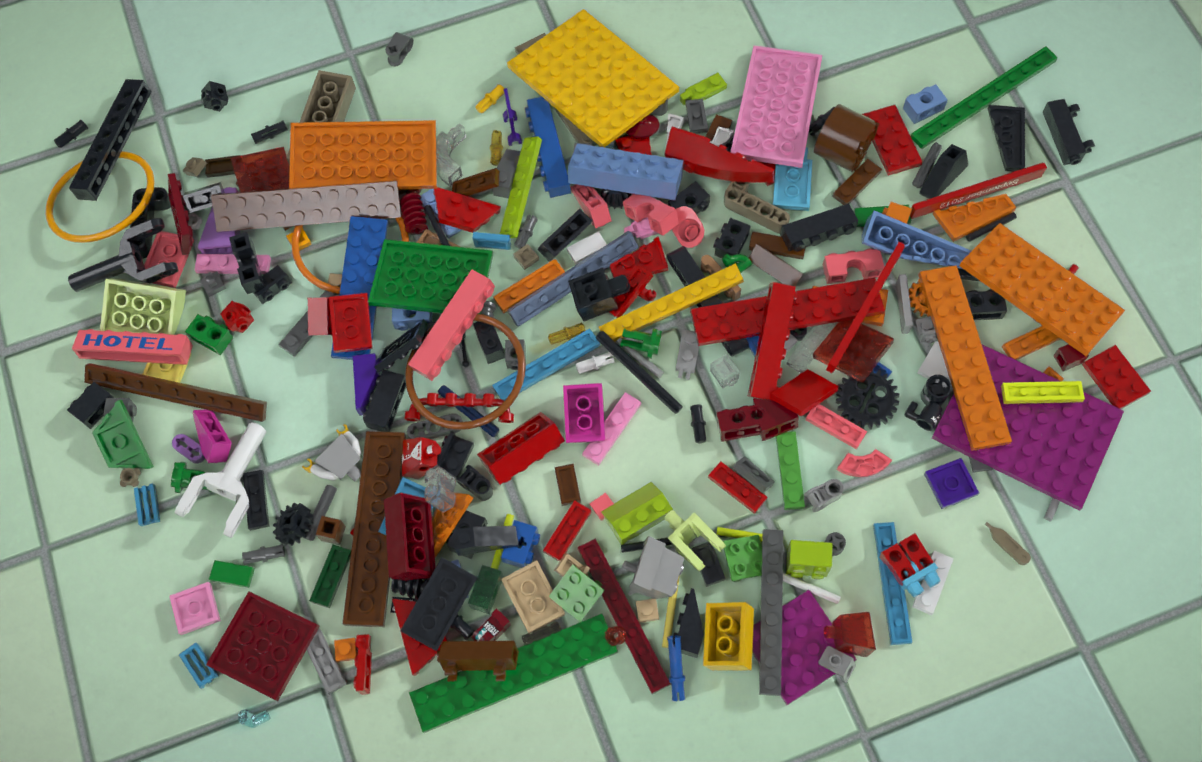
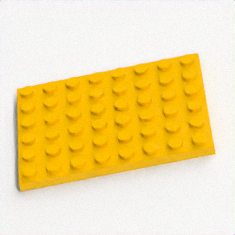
M584 9L507 62V67L596 144L604 148L657 109L659 105L665 103L667 98L669 100L677 94L680 88Z

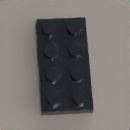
M441 557L400 631L437 651L478 577Z

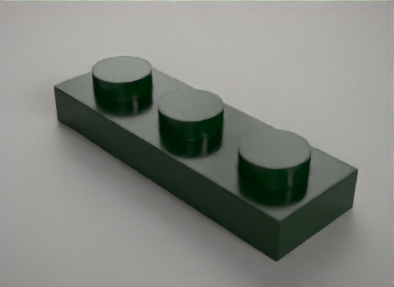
M332 544L309 601L311 603L330 609L351 558V550Z

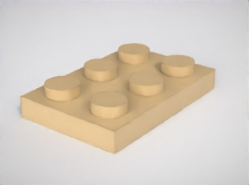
M537 560L501 579L528 634L565 615L562 607L549 597L553 590Z

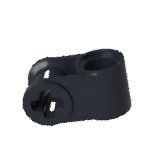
M467 465L466 471L455 479L456 482L478 499L483 501L489 500L493 495L490 481L471 465ZM481 487H488L486 491L479 492V489Z

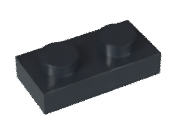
M706 542L692 547V551L705 565L700 572L706 587L724 581L726 578L713 546Z

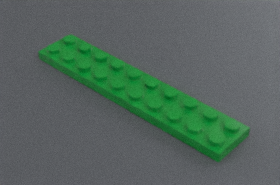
M601 613L517 648L519 654L516 670H506L505 681H496L497 675H493V670L460 671L457 673L456 681L448 682V677L409 692L422 732L426 733L618 653L603 614Z

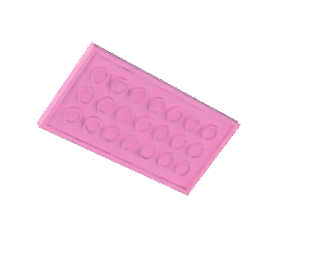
M753 46L731 153H741L747 160L753 159L759 162L802 168L822 55Z

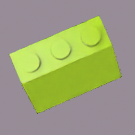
M650 482L601 511L619 543L623 545L664 521L667 513L672 511L673 508L664 494Z

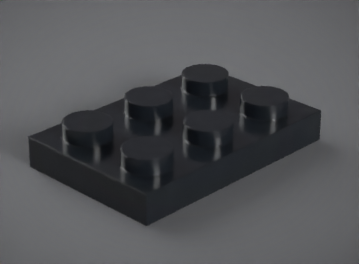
M423 319L383 348L374 368L378 372L385 368L388 370L398 358L402 360L406 357L409 350L412 348L414 350L422 344V338L427 334L426 330L429 324Z

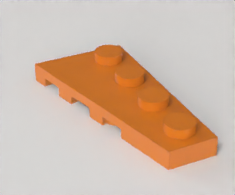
M1007 194L985 198L983 201L976 203L972 201L959 207L951 206L946 210H935L933 216L954 242L1014 212L1016 206Z
M443 492L432 516L435 558L473 500V497L469 494Z

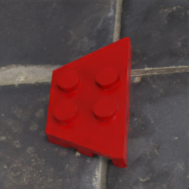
M439 187L433 190L439 223L471 233L479 230L482 225L490 221L494 214H499L501 206Z
M393 599L401 630L416 602ZM401 632L412 675L416 676L427 663H430L435 658L437 651Z

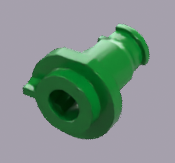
M624 328L622 337L643 342L622 338L620 347L626 346L633 350L648 352L647 358L652 359V355L658 354L662 331L653 328L652 334L640 331H628Z
M175 462L171 477V487L175 488V493H181L183 488L189 486L193 477L206 472L187 469L186 462Z

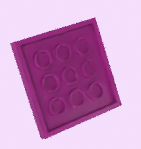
M809 590L782 606L781 698L786 705L794 702L836 674L818 663L827 646L852 657L854 662L857 660ZM760 621L753 625L752 653L759 664Z

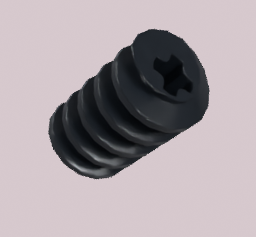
M426 578L424 581L422 579L405 581L392 579L391 589L393 593L399 592L402 596L407 593L409 598L415 596V599L418 600L429 578Z

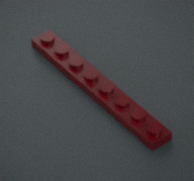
M596 538L579 546L578 550L585 564L590 568L589 572L594 582L595 580L599 581L602 584L601 587L605 590L601 596L651 694L670 686L671 684Z

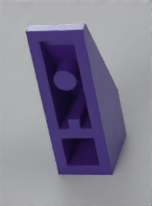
M375 353L352 356L355 405L359 416L364 414L369 404L370 396L376 388L377 377L380 375V372L374 368L378 360Z

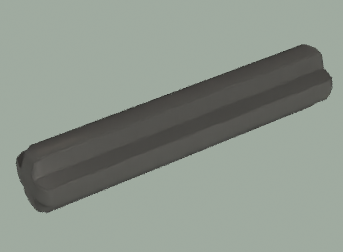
M935 142L931 146L912 182L916 188L923 186L942 149V145Z
M326 485L315 508L314 517L310 519L314 524L309 526L311 532H306L307 540L313 541L315 539L321 516L326 515L335 496L337 488L332 485Z

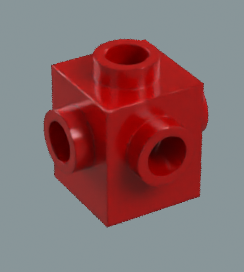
M231 301L220 313L226 323L225 325L231 331L243 333L254 321L250 314V309L244 304Z

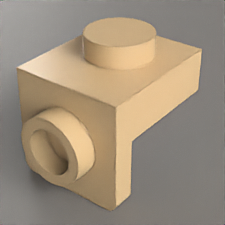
M565 553L554 569L563 577L572 564L587 576L590 568L587 565H582L568 553Z

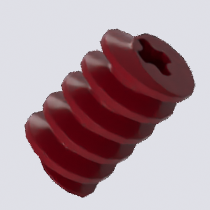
M416 193L407 194L400 199L405 231L412 235L423 234L428 229L424 207L422 206L423 202L421 201L422 197Z

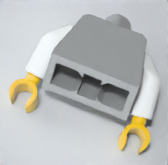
M346 424L343 425L345 428L343 432H340L338 429L336 430L339 437L314 462L309 458L307 459L310 462V466H302L304 470L320 478L333 481L341 480L346 474L354 481L361 476V471L355 466L361 459L359 457L361 455L359 441L349 431Z

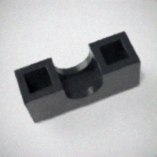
M245 232L229 237L233 254L239 265L237 271L242 287L247 294L260 291L265 285L254 244L249 234Z

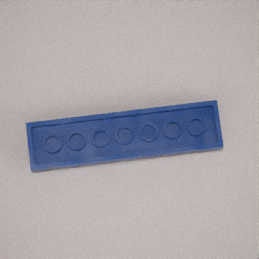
M350 217L339 296L367 293L369 300L384 239H386L388 220ZM369 306L372 339L377 306ZM332 344L331 358L353 360L352 356L371 354V349L334 353Z

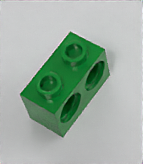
M197 314L185 330V333L191 340L220 356L233 339L227 326L216 324L207 315L203 317Z

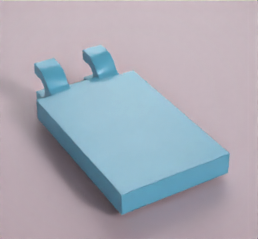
M808 147L805 149L802 168L776 164L773 193L774 206L780 209L809 211L812 160L807 159Z

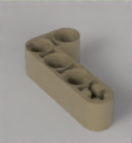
M731 181L724 195L725 207L780 234L782 225L789 223L790 215L786 211L749 194L750 182Z

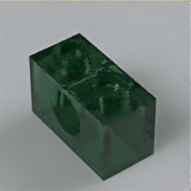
M482 565L468 601L471 609L490 615L502 583L501 579L504 578L502 571Z

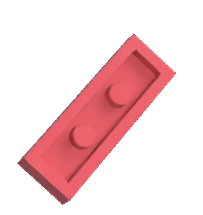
M820 404L811 409L805 419L856 450L867 433L866 430Z

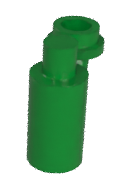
M725 254L724 258H722V262L726 267L736 263L740 273L752 265L750 259L742 254L731 256Z

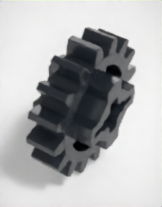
M293 503L292 507L287 505L285 511L280 510L281 515L280 517H275L278 521L273 524V527L276 528L273 531V534L276 535L275 539L286 546L288 544L293 546L295 542L299 544L302 537L306 539V532H311L309 526L314 524L310 520L314 517L310 513L311 510L302 503Z

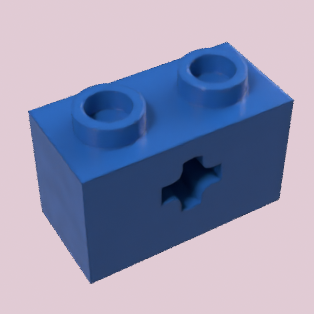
M514 520L512 526H516L518 545L525 542L526 546H522L521 549L518 546L505 548L501 559L503 563L523 568L527 564H531L534 556L532 550L534 545H538L540 534H538L536 526Z

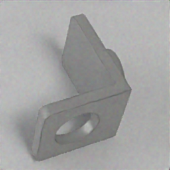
M827 646L818 662L824 668L840 675L844 683H847L856 666L852 657L830 646Z

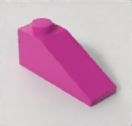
M193 410L198 439L205 459L208 463L227 462L232 443L214 412L210 410Z

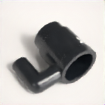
M912 401L905 411V417L915 421L922 429L932 431L941 416L942 407L937 403L929 402L924 406L919 415L914 413L918 404Z

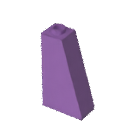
M226 187L224 192L236 193L238 190L237 188ZM212 206L198 248L202 254H233L229 237L240 234V230L216 232Z

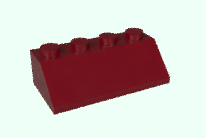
M401 492L384 499L389 578L404 581L430 578L436 568L430 499Z

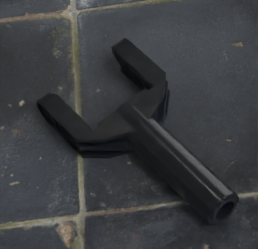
M151 219L125 230L120 241L119 254L68 276L71 288L75 292H79L123 273H127L149 284L177 273L178 267L176 262H163L145 270L139 247L136 245V242L160 233L165 228L163 219Z

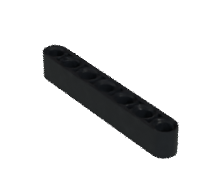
M684 246L667 254L669 264L684 287L705 278ZM715 295L696 305L699 308L723 303L718 295ZM746 338L721 342L731 357L749 348Z

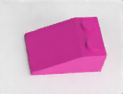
M602 383L563 385L566 443L605 441Z

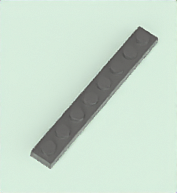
M763 529L759 695L781 696L783 530Z

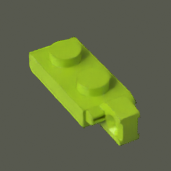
M717 72L685 89V92L680 94V102L684 106L687 100L703 99L704 101L725 90L727 83Z

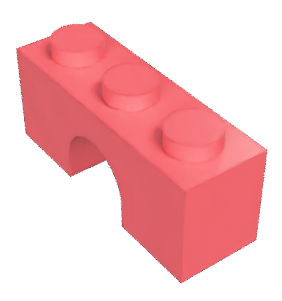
M632 194L623 201L627 217L637 222L648 217L651 230L663 236L679 224L676 209L651 196Z
M873 248L859 252L848 251L844 254L831 253L824 257L822 264L827 284L845 282L848 274L847 269L851 267L859 269L863 279L879 277L884 268L881 251Z

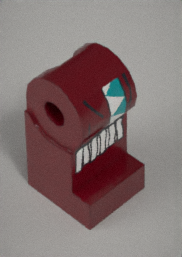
M496 608L488 620L474 632L471 639L473 641H496L511 626V623Z

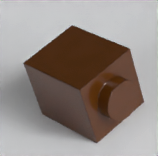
M321 516L316 536L323 542L340 545L346 526L340 519Z

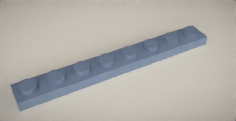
M630 231L625 232L509 308L507 311L515 325L519 327L571 293L569 280L602 267L605 270L613 262L639 248Z

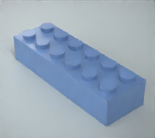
M586 144L576 145L568 165V183L669 200H676L683 174V160Z

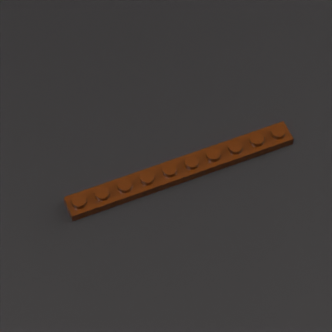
M92 363L85 365L84 383L92 384L95 382L101 387L260 422L266 420V401Z

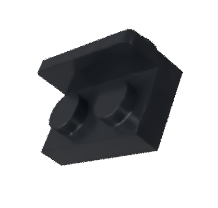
M277 265L262 276L265 287L253 294L261 304L272 300L280 291L287 289L292 281L287 273Z
M450 431L449 435L445 436L442 442L443 448L441 453L437 455L436 470L457 478L460 477L474 443L457 437L455 432Z

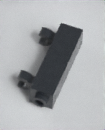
M1065 99L1047 102L1043 115L1063 165H1076L1082 161L1086 153L1092 152L1091 147H1095L1093 140H1087L1082 143L1073 117H1076V112L1080 111L1079 105L1073 104L1068 107Z

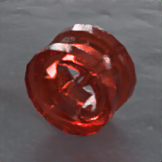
M621 626L610 627L605 634L607 642L612 646L623 644L627 636L625 629Z

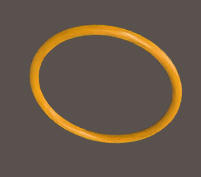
M122 151L119 158L129 159L138 163L146 173L147 187L141 202L127 218L105 231L91 235H73L66 233L57 226L53 216V208L59 192L77 173L83 162L81 161L58 180L49 194L45 214L50 229L60 238L78 243L99 241L122 231L142 214L152 197L155 181L150 165L142 157Z

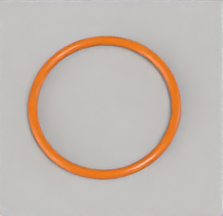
M401 215L400 218L395 219L400 227L402 241L409 242V234L405 231L404 219ZM304 225L295 226L291 246L293 258L299 271L315 286L328 292L340 294L339 286L330 285L319 280L304 265L299 251V237Z

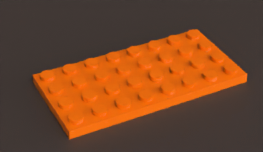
M436 120L291 123L289 188L397 180L398 189L437 188Z
M1001 223L959 265L1085 356L1091 352L1125 311L1118 304L1111 301Z

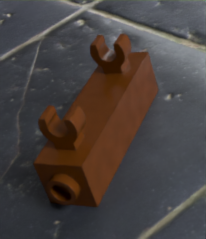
M514 640L444 641L441 643L440 650L437 651V661L440 663L443 671H445L444 675L448 676V682L457 680V671L493 670V675H497L496 681H505L506 670H516L519 651Z

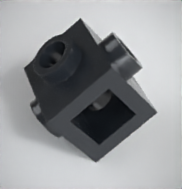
M209 81L201 90L204 108L220 112L228 104L229 98L225 85Z

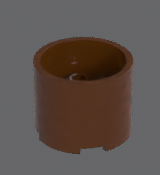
M838 104L827 118L817 138L814 154L848 171H856L866 156L871 141L876 136L879 123Z

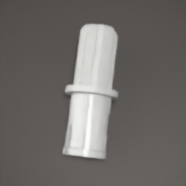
M610 352L596 357L593 355L590 359L576 363V369L579 374L593 369L599 370V367L614 363V358L605 360V358L613 356Z

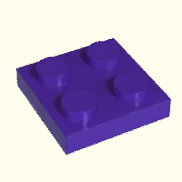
M962 458L924 473L941 509L979 494Z

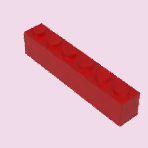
M776 282L769 284L748 397L773 401L770 399L771 393L779 388L777 381L781 378L783 370L780 367L781 360H784L786 356L784 345L790 336L788 325L789 322H792L794 315L792 305L796 302L798 294L795 292V286Z

